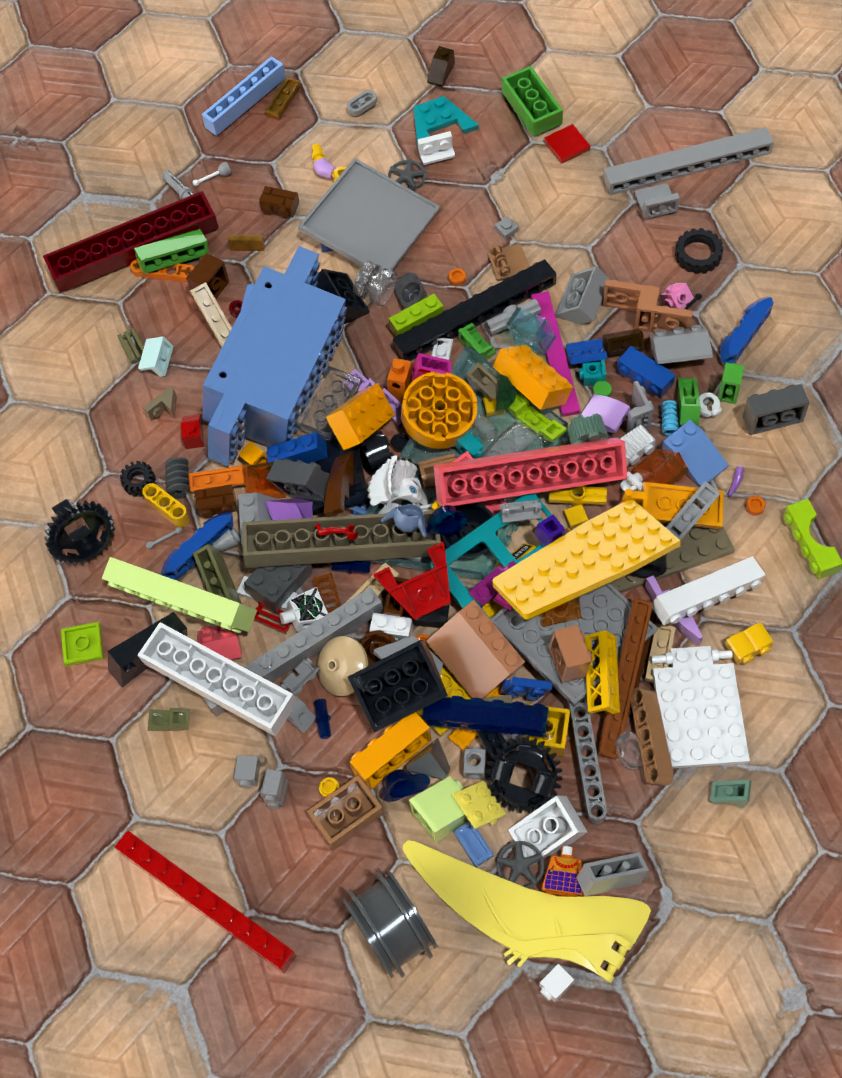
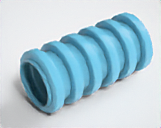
M673 400L661 403L662 433L667 436L672 435L679 429L678 404Z

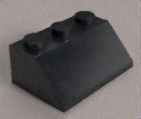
M322 269L319 272L316 280L318 281L317 288L346 299L345 307H347L344 324L365 316L370 312L347 273Z

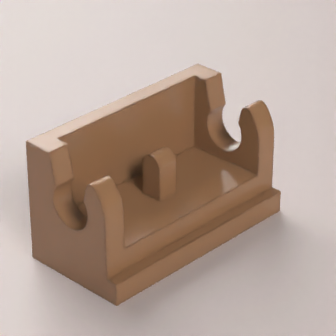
M455 453L418 462L424 489L435 486L433 465L453 462L456 459Z

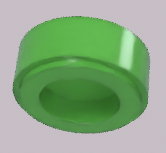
M598 381L593 386V395L610 397L612 387L606 381Z

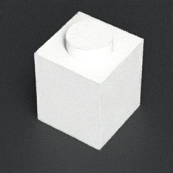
M557 964L540 982V993L548 1001L552 999L556 1002L574 984V979Z

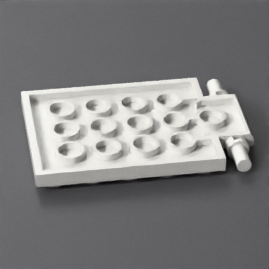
M711 646L672 648L669 653L664 655L651 656L652 664L666 663V665L672 666L652 670L654 688L660 706L672 769L744 764L750 761L734 663L713 664V662L719 661V659L732 658L731 650H711Z

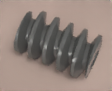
M182 457L170 458L165 463L166 492L175 499L186 497V492L190 490L188 485L189 467L187 466L189 461Z

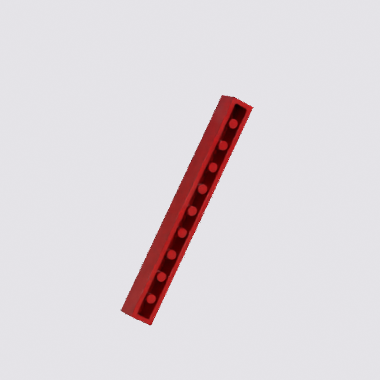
M127 831L116 844L115 849L121 855L283 974L297 957L292 949L130 831Z

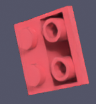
M205 626L198 631L197 642L229 660L242 657V648L237 632L220 626Z

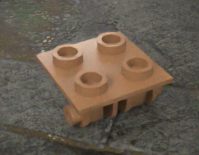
M496 243L492 246V251L487 252L498 280L511 277L519 271L530 267L521 243L505 248Z

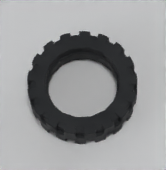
M694 228L689 232L685 231L683 236L680 235L676 243L675 256L676 262L680 263L682 269L685 268L687 272L692 271L694 274L701 272L705 274L709 270L713 271L715 266H719L722 259L723 246L722 240L718 238L716 233L713 234L711 230L706 231L704 228H699V230ZM699 242L708 245L714 254L707 259L698 260L689 257L684 249L691 243Z

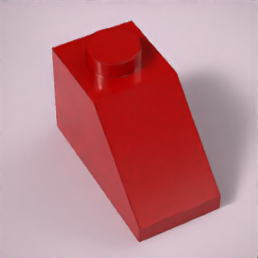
M201 414L183 416L181 420L182 440L186 449L204 447Z

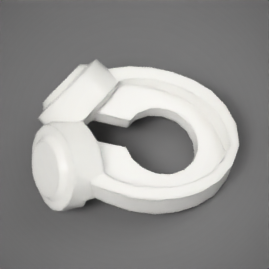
M703 393L699 396L701 405L700 416L705 418L710 416L716 417L723 411L720 407V401L715 394ZM705 398H711L714 401V404L711 406L712 411L707 410V406L704 405L703 400Z

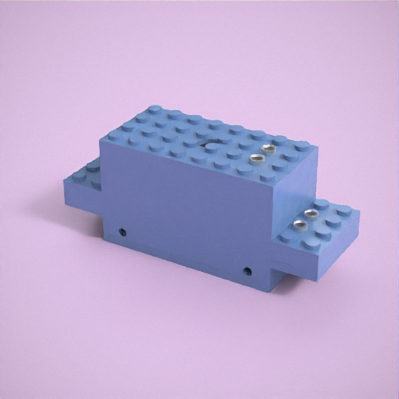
M298 246L285 274L265 266L259 274L203 384V420L210 422L208 425L209 459L229 466L231 461H235L238 454L236 450L238 446L243 445L245 437L270 447L294 439V432H298L301 425V417L304 418L307 413L308 402H312L315 395L314 390L319 388L322 381V373L325 374L328 369L329 358H333L336 351L334 348L336 344H340L341 334L344 329L343 324L346 318L345 313L347 311V307H345L346 299L317 288L318 281L316 280L319 275L318 269L320 266L318 253Z

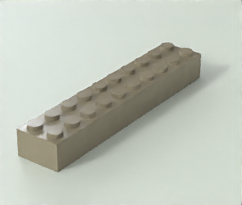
M437 510L424 511L426 537L422 536L420 529L415 532L399 530L394 523V518L382 523L381 519L388 513L242 522L245 568L430 556L427 549L441 543ZM319 523L322 529L328 527L347 528L348 525H354L355 529L353 532L357 531L358 536L355 540L348 539L346 533H331L320 536L315 525Z

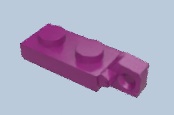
M512 561L506 567L500 565L470 590L468 594L481 607H484L499 594L493 587V578L513 567L516 563Z

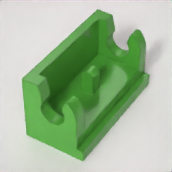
M473 323L458 330L460 342L480 364L496 354V351L493 349L494 346L489 345Z

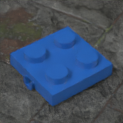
M512 677L509 680H504L503 685H501L500 694L512 695V698L523 696L527 700L535 701L552 690V682Z

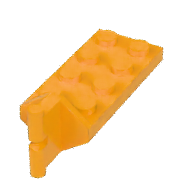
M643 482L641 491L626 489L621 503L627 500H634L657 521L669 524L699 488ZM717 490L721 494L694 524L695 527L721 529L723 527L724 491Z

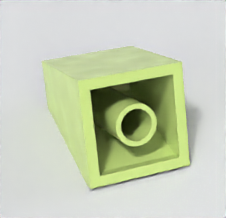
M450 776L409 800L411 812L436 844L468 820L452 796L453 793L464 788L457 779L454 781Z

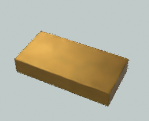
M228 235L230 251L265 250L262 235Z

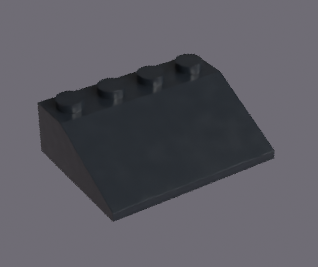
M336 435L326 440L328 458L314 463L320 465L322 471L330 474L335 459L352 452L354 454V484L349 487V499L345 500V506L369 502L358 445L343 450ZM312 501L314 513L324 511L325 502Z
M419 640L348 676L374 733L448 696L434 659L424 640Z

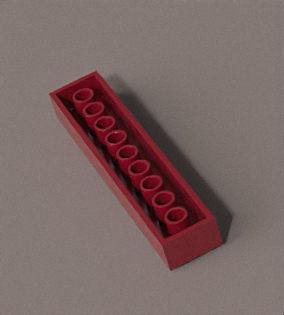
M201 191L43 255V258L59 293H62L130 265L136 260L134 250L136 247L198 229L205 234L219 228L215 213L204 192Z

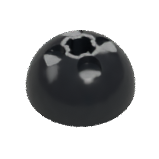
M478 503L452 506L446 511L441 521L440 531L444 544L447 548L451 547L464 537L463 534L465 536L494 515L489 509ZM480 543L462 557H478L486 553L489 548L484 543Z

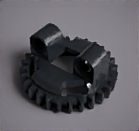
M65 499L52 507L57 517H51L54 522L47 523L50 529L45 530L47 536L44 539L47 542L45 545L49 548L48 551L56 560H59L61 563L65 562L67 565L72 563L76 566L78 562L83 565L86 560L90 563V559H97L99 553L103 555L102 550L108 549L107 543H112L110 538L114 537L112 531H115L113 526L114 520L105 507H102L100 503L96 505L94 501H91L89 504L87 500L83 504L78 500L76 505H73L70 499ZM81 517L89 527L88 529L86 525H82L69 534L64 529ZM103 525L105 531L102 530V534L100 536L101 541H99L96 538V535L99 531V527ZM63 549H75L77 554L67 552L66 555Z
M518 736L517 742L510 738V745L503 741V749L496 747L498 755L495 753L491 754L494 761L489 760L487 762L492 768L486 769V772L491 774V776L486 777V781H492L488 789H495L492 796L499 795L497 803L504 800V808L510 804L512 805V812L516 807H519V813H522L523 808H526L527 812L530 813L531 807L537 810L539 804L542 806L545 804V800L550 801L552 799L551 794L554 796L558 795L554 788L561 789V785L556 783V781L563 780L562 776L557 775L563 769L556 768L561 761H554L557 753L555 752L550 755L551 746L546 749L543 748L544 741L538 745L536 737L533 742H529V736H526L525 741H522L521 736ZM517 746H519V750L517 752H514L508 756H504V753H509L510 751L517 749ZM544 755L547 756L545 759L547 760L549 767H552V772L548 770V767L543 760ZM516 762L538 769L531 790L510 783Z

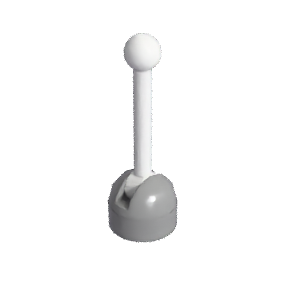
M225 161L219 165L218 171L199 180H193L192 183L194 186H198L199 183L218 174L228 176L232 172Z

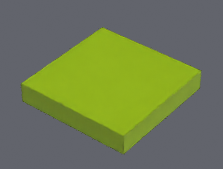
M100 622L61 629L65 667L104 660Z

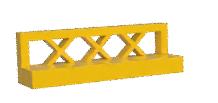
M606 630L586 635L585 646L592 654V661L586 674L588 712L592 714L606 710L611 714L620 713L616 636ZM599 639L598 646L593 650L592 640ZM598 656L600 659V663L598 664L596 669H594L592 663ZM599 675L601 682L595 688L593 681ZM599 694L602 705L594 706V700Z

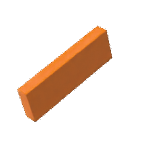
M243 465L188 474L190 492L192 493L196 490L233 485V487L246 485Z

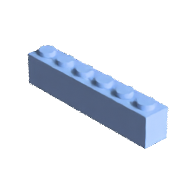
M272 56L202 114L205 128L216 136L286 78L283 64Z

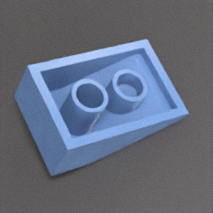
M691 420L687 421L663 441L661 453L698 487H701L705 481L707 483L711 482L728 467V463L704 431Z

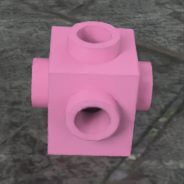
M687 283L669 285L666 291L661 294L665 306L677 309H684L686 304L694 299Z

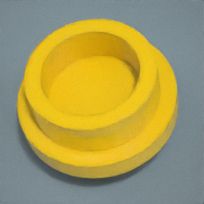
M331 777L323 779L319 784L320 794L325 798L340 788L338 781Z

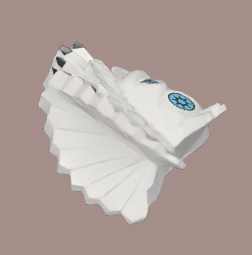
M397 455L392 456L370 478L371 481L368 483L369 487L367 489L369 492L368 498L371 499L370 504L375 506L379 503H384V507L378 512L379 514L389 513L398 505L402 506L403 500H408L420 507L419 503L428 505L427 497L421 489L420 481L414 477L418 470V464H413L411 459L403 457L399 460Z

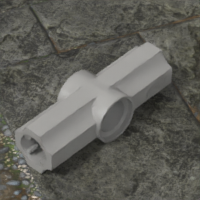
M532 299L519 306L510 305L504 309L502 314L486 320L491 334L494 335L510 327L517 329L524 324L525 320L542 312L537 300Z

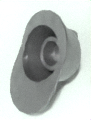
M405 273L398 279L395 290L404 307H410L427 297V292L415 273Z

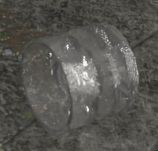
M367 261L357 274L353 293L356 296H361L363 299L369 298L371 303L383 307L390 300L395 290L398 275L387 268L382 270L380 265L372 261Z

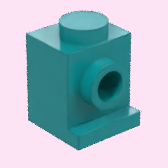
M605 359L601 360V362L582 363V368H579V379H583V386H594L598 381H606Z
M470 429L465 436L457 440V444L454 447L462 454L468 451L472 458L475 457L477 459L485 451L482 449L481 440L473 436Z

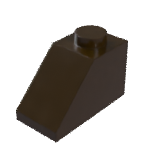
M441 46L438 47L432 59L427 83L443 87L455 65L454 50Z

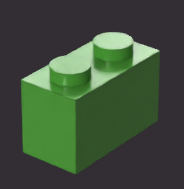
M737 363L725 364L718 396L719 401L736 404L744 366Z

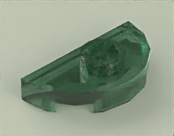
M500 374L498 375L495 411H503L515 402L516 388L507 376Z

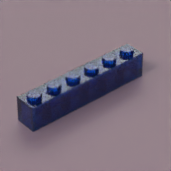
M461 696L445 697L423 708L422 715L423 721L428 726L547 738L550 717L549 707L539 703L525 705L523 702L518 701L504 703L502 700L484 701L481 698H472L471 700L464 699Z

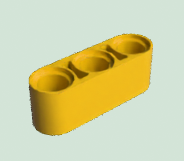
M154 483L144 486L142 492L149 506L177 527H184L189 523L190 518L184 505Z

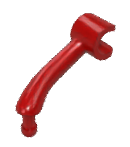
M319 523L315 525L320 536L331 533H346L347 538L350 540H355L358 536L357 531L353 532L355 529L354 525H348L347 528L328 527L322 529Z

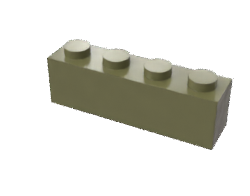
M207 544L195 551L193 555L208 592L242 604L220 549Z

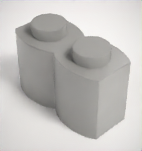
M266 770L261 797L264 798V803L267 804L268 808L279 809V807H284L289 781L286 779V774L282 771Z

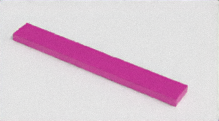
M549 291L531 294V299L537 300L542 312L536 315L548 364L573 386L566 404L559 406L562 417L580 414L577 395Z

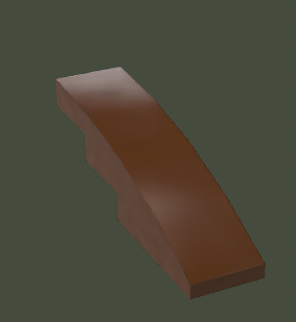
M352 452L337 457L331 468L324 504V514L327 517L344 512L345 500L349 499V487L354 484V454Z

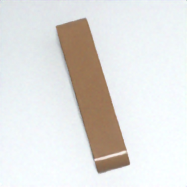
M634 688L631 707L646 780L650 784L670 785L674 775L657 693L654 690Z

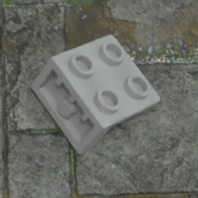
M667 183L635 190V196L644 219L678 211L680 197L678 193H671Z
M635 381L632 393V403L635 408L629 411L627 433L640 424L646 430H649L651 421H653V404L647 400L644 387L640 386L638 381Z

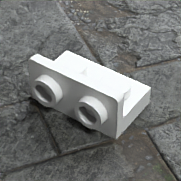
M450 131L418 139L419 155L423 165L455 157Z

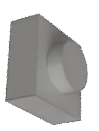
M507 216L494 225V230L506 240L519 231V226Z

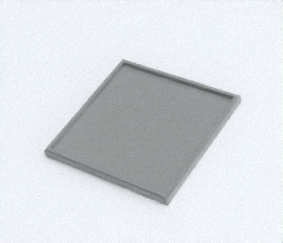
M354 158L299 224L298 230L386 281L439 213L441 207Z

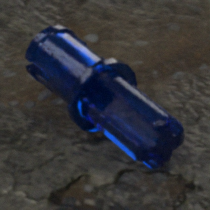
M332 562V571H345L352 574V572L369 573L371 570V564L368 562Z
M326 699L314 701L316 711L315 722L318 724L321 739L331 737L329 723L331 717L328 715Z

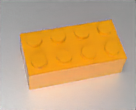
M527 345L500 349L493 365L496 371L540 410L565 405L573 389V386L566 378L559 375L553 367L543 361V358L535 354Z
M376 383L360 390L326 416V419L343 450L362 443L395 416L384 395L383 389Z
M416 712L399 720L396 725L389 726L381 737L371 740L365 750L362 752L358 751L352 756L350 765L355 777L359 775L371 791L432 741L430 727Z

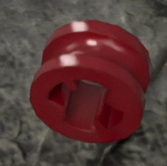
M235 300L229 305L230 313L235 318L241 312L243 302L240 300Z

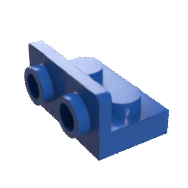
M600 338L566 344L567 359L570 364L607 359V353L603 350L602 339Z

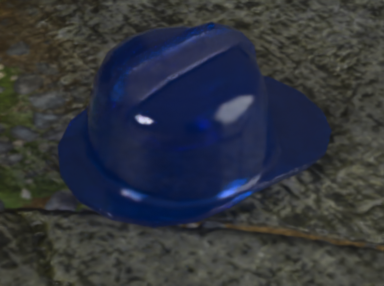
M441 506L434 510L433 518L427 523L426 531L429 534L450 535L456 533L465 526L467 517L454 506Z
M403 769L395 770L383 778L385 786L383 798L385 801L394 802L417 794L428 787L430 778L425 774H412Z

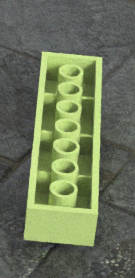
M112 557L109 558L102 579L109 581L108 585L240 634L242 630L250 631L257 612L256 609Z

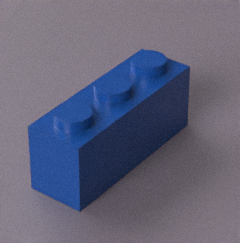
M632 346L617 361V371L622 376L628 377L633 382L638 381L640 386H643L651 395L657 396L660 399L674 385L676 374L657 364V362Z
M317 432L267 447V464L272 467L275 459L284 460V458L293 462L300 460L307 464L328 458L327 442Z

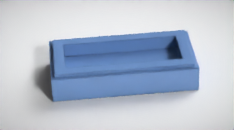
M470 821L453 831L476 868L494 857L479 831L474 829Z

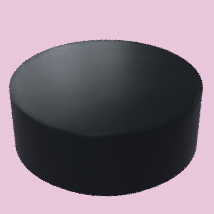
M402 433L394 435L391 439L392 449L399 453L407 451L410 446L408 436Z

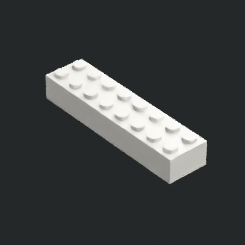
M161 622L137 655L150 668L275 737L298 703L294 695Z

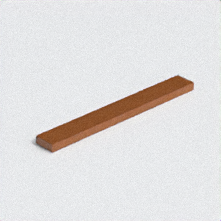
M636 597L632 598L618 658L620 713L611 714L606 711L597 754L615 760L619 757L653 607L652 602Z

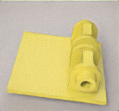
M484 781L452 794L474 829L488 823L492 826L498 822L497 819L506 815Z

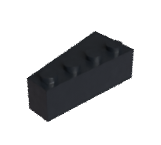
M174 612L107 651L108 671L121 687H124L149 668L137 655L160 622L187 636V627Z

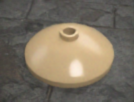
M338 636L329 640L323 646L317 661V667L320 668L317 671L320 683L326 691L335 696H348L355 693L348 676L368 667L365 649L356 639L348 636Z

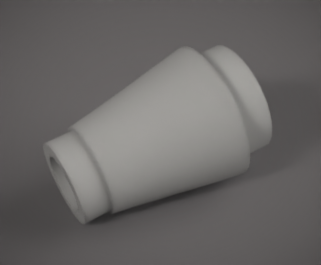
M235 528L232 530L228 529L212 544L220 549V551H224L238 546L241 542V537Z

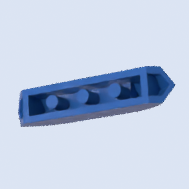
M772 297L761 298L744 310L746 314H744L740 321L741 325L735 327L732 334L726 336L722 342L720 355L723 363L737 362L771 314L773 307Z
M232 512L221 513L203 523L204 526L197 529L189 540L184 541L179 549H174L164 562L161 575L178 580L196 564L193 555L195 551L207 544L213 546L212 543L228 529H233Z

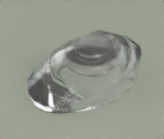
M629 731L621 733L616 740V752L619 760L625 768L631 771L638 770L643 765L638 737Z

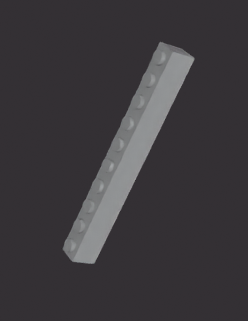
M767 127L605 168L603 181L609 195L768 155L772 152L774 142Z
M372 587L247 664L244 668L272 682L296 667L303 659L310 658L320 652L329 640L347 635L372 619L373 613H382L384 610L383 604ZM204 697L216 717L226 711L225 708Z

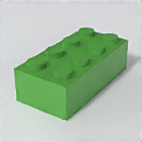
M532 66L502 78V93L533 137L563 123L562 108Z

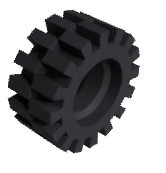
M136 461V464L130 462L131 466L125 465L126 470H121V484L129 495L132 494L133 497H137L138 494L139 497H143L142 491L144 486L150 483L156 484V477L149 464L146 465V462L142 461V464L140 461ZM142 474L145 476L144 480L140 483L134 484L131 482V479L136 475Z

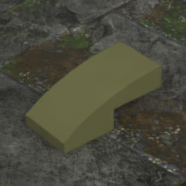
M149 709L148 731L189 729L190 709Z

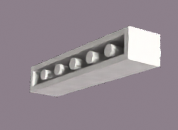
M752 556L656 596L652 609L663 625L675 624L685 616L691 617L695 615L699 610H708L718 602L724 603L732 596H741L746 590L757 589L762 585L761 582L766 574Z

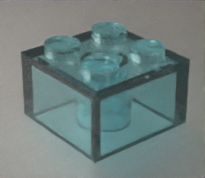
M519 307L516 308L506 323L514 343L518 346L527 345L536 354L539 352L545 355L556 338L547 319Z

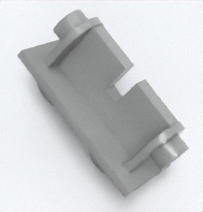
M538 500L500 504L503 523L541 519V503Z
M307 657L294 668L298 675L295 676L290 672L281 681L280 687L297 695L302 691V686L316 676V672L320 668L312 665L313 662Z

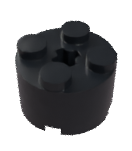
M382 431L374 432L362 443L358 444L365 462L370 464L368 468L372 474L380 469L387 459H391L394 456L388 448L390 446L389 441Z

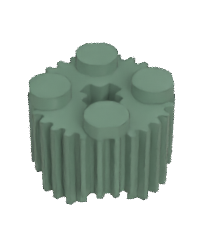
M598 413L590 417H583V415L574 417V419H571V424L567 429L570 444L608 439L602 416Z

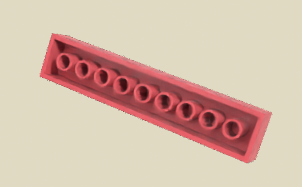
M617 437L433 465L437 503L442 507L627 479L625 441Z

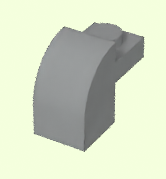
M294 695L298 703L287 719L300 732L304 733L317 717L306 707L303 701Z

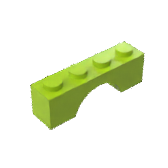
M805 499L788 505L783 517L785 523L790 525L794 540L799 542L802 555L807 557L811 572L816 574L819 580L840 572L842 560L835 547L823 546L812 538L809 527L814 523L817 514L809 499Z

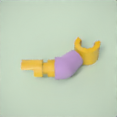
M313 144L312 158L316 173L328 179L334 178L335 182L347 167L336 168L325 159L321 145Z

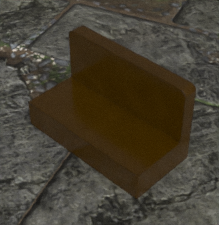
M639 329L603 335L607 342L609 356L624 354L630 346L638 351L645 350L643 332Z

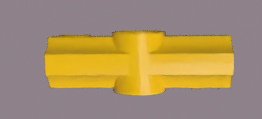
M583 485L549 491V503H570L573 506L582 504L583 506L584 504L606 505L607 488L585 487Z

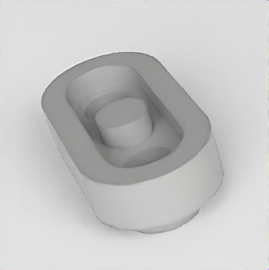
M367 90L351 99L347 103L348 113L358 116L377 103L376 93Z

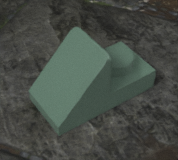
M713 781L710 802L713 804H734L739 808H743L750 801L752 781Z

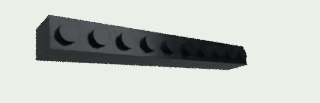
M545 259L536 262L531 267L519 271L510 278L490 286L487 290L475 294L468 300L444 310L441 314L429 318L424 323L412 327L403 334L397 335L392 339L394 350L400 359L412 361L419 353L425 354L431 351L437 343L438 346L444 343V341H438L436 338L453 339L459 336L458 330L460 328H464L470 323H473L476 327L486 320L501 314L506 307L518 305L531 298V294L540 293L556 285V272Z

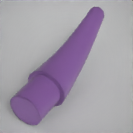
M737 466L728 496H731L739 487L744 476V467Z

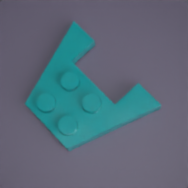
M445 96L414 106L417 147L418 139L429 137V133L458 123L463 134L479 129V124Z

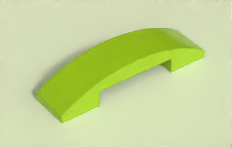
M517 392L503 403L505 408L522 425L547 441L554 442L567 431V428L556 420L550 421L532 408L529 401Z

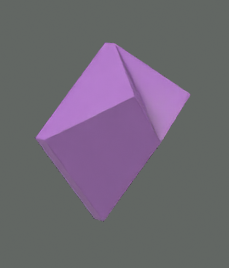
M290 498L265 502L272 520L313 518L312 501Z

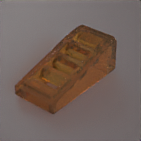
M332 572L313 577L314 585L317 587L324 605L334 602L337 604L336 606L326 608L328 614L340 607L341 602ZM328 581L330 582L329 585L322 587L319 586V584L325 583ZM332 588L331 592L324 594L321 593V591ZM334 595L335 597L333 599L324 601L323 599L325 597Z

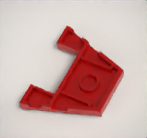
M443 542L427 549L435 568L398 585L390 567L373 574L375 579L414 620H418L451 604L445 545Z

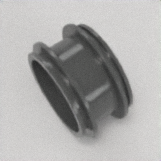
M377 870L375 871L378 879L377 883L357 896L351 889H348L347 892L351 900L347 902L346 899H343L342 901L390 978L394 977L392 972L395 970L403 978L405 974L401 966L422 952L431 959L433 955L429 947L433 946L436 949L438 946L418 911L390 870L386 871V877Z

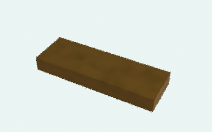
M286 77L264 111L265 116L280 120L301 88V82Z

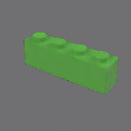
M200 229L134 248L137 263L143 274L204 256L206 253L209 254L207 240Z

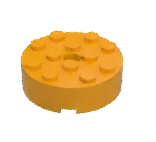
M430 372L416 378L406 389L402 402L401 419L406 432L419 444L434 449L450 448L456 446L457 440L465 436L470 429H473L477 416V399L472 388L460 377L447 372L446 374Z

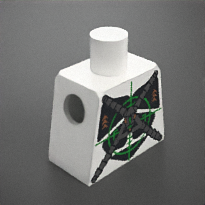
M317 587L289 600L287 611L280 613L282 624L293 622L296 631L299 632L328 614Z

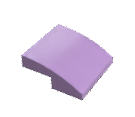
M594 394L581 415L583 417H590L596 413L600 414L606 431L616 433L630 411V406L619 400Z

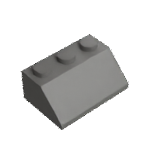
M597 266L572 274L556 310L555 317L580 325L592 322L602 303L606 279L610 280V278Z
M693 325L687 329L676 327L670 331L658 329L654 333H650L651 355L657 364L713 358L709 334L702 325Z
M257 492L238 495L242 549V522L272 520L265 502L279 499Z

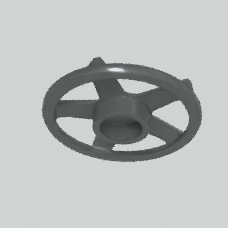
M412 159L395 163L388 172L389 178H391L392 172L399 174L400 177L395 181L398 183H409L411 186L410 190L420 187L426 178L424 167ZM407 164L405 170L396 168L399 165ZM412 164L418 166L422 171H412ZM423 175L421 182L415 185L414 176Z
M512 842L502 849L497 858L499 876L506 879L502 873L501 864L511 867L513 871L508 881L515 883L519 875L523 874L531 882L523 887H533L543 875V856L539 849L529 842ZM522 845L531 847L537 854L525 858ZM515 846L514 859L502 858L509 848ZM540 860V873L535 878L529 867Z

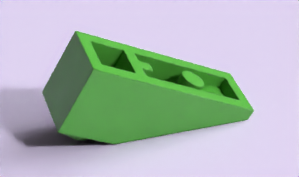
M678 378L680 425H684L687 421L691 420L699 426L701 405L697 379Z

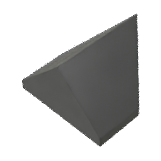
M435 739L411 758L406 766V770L442 779L447 778L450 766L439 739Z

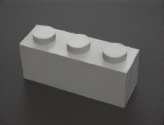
M640 852L585 863L576 878L584 895L589 896L639 885L649 869Z

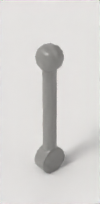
M177 527L175 531L154 542H147L146 547L151 550L154 548V545L175 534H181L183 530L181 527Z

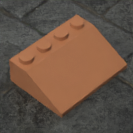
M474 600L455 614L426 641L472 699L485 698L504 683L505 679H509L523 668L525 664L523 658Z

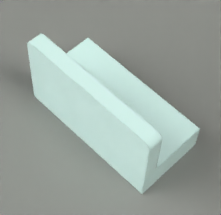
M165 337L147 339L138 369L140 371L152 369L159 377L166 376L174 346Z

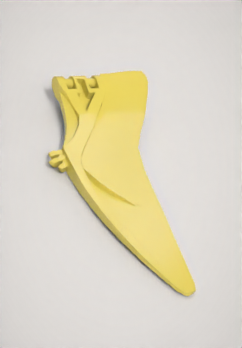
M408 840L403 844L404 854L442 901L470 925L509 949L504 953V956L508 957L511 954L514 956L507 961L508 965H511L518 958L521 959L517 964L519 968L528 958L562 959L587 968L611 984L614 980V973L622 966L626 952L630 951L635 944L651 912L647 904L630 898L554 896L528 889L416 841ZM613 943L620 946L617 952L611 948ZM603 961L609 965L606 971L600 967Z

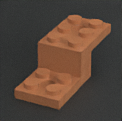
M606 279L603 306L637 311L635 329L655 332L658 329L670 331L676 327L687 329L690 328L693 311L687 309L658 306L660 287Z

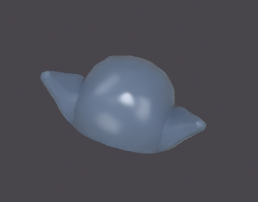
M415 504L398 505V507L393 508L381 519L383 523L394 518V523L399 530L415 532L420 529L422 536H427L424 511Z

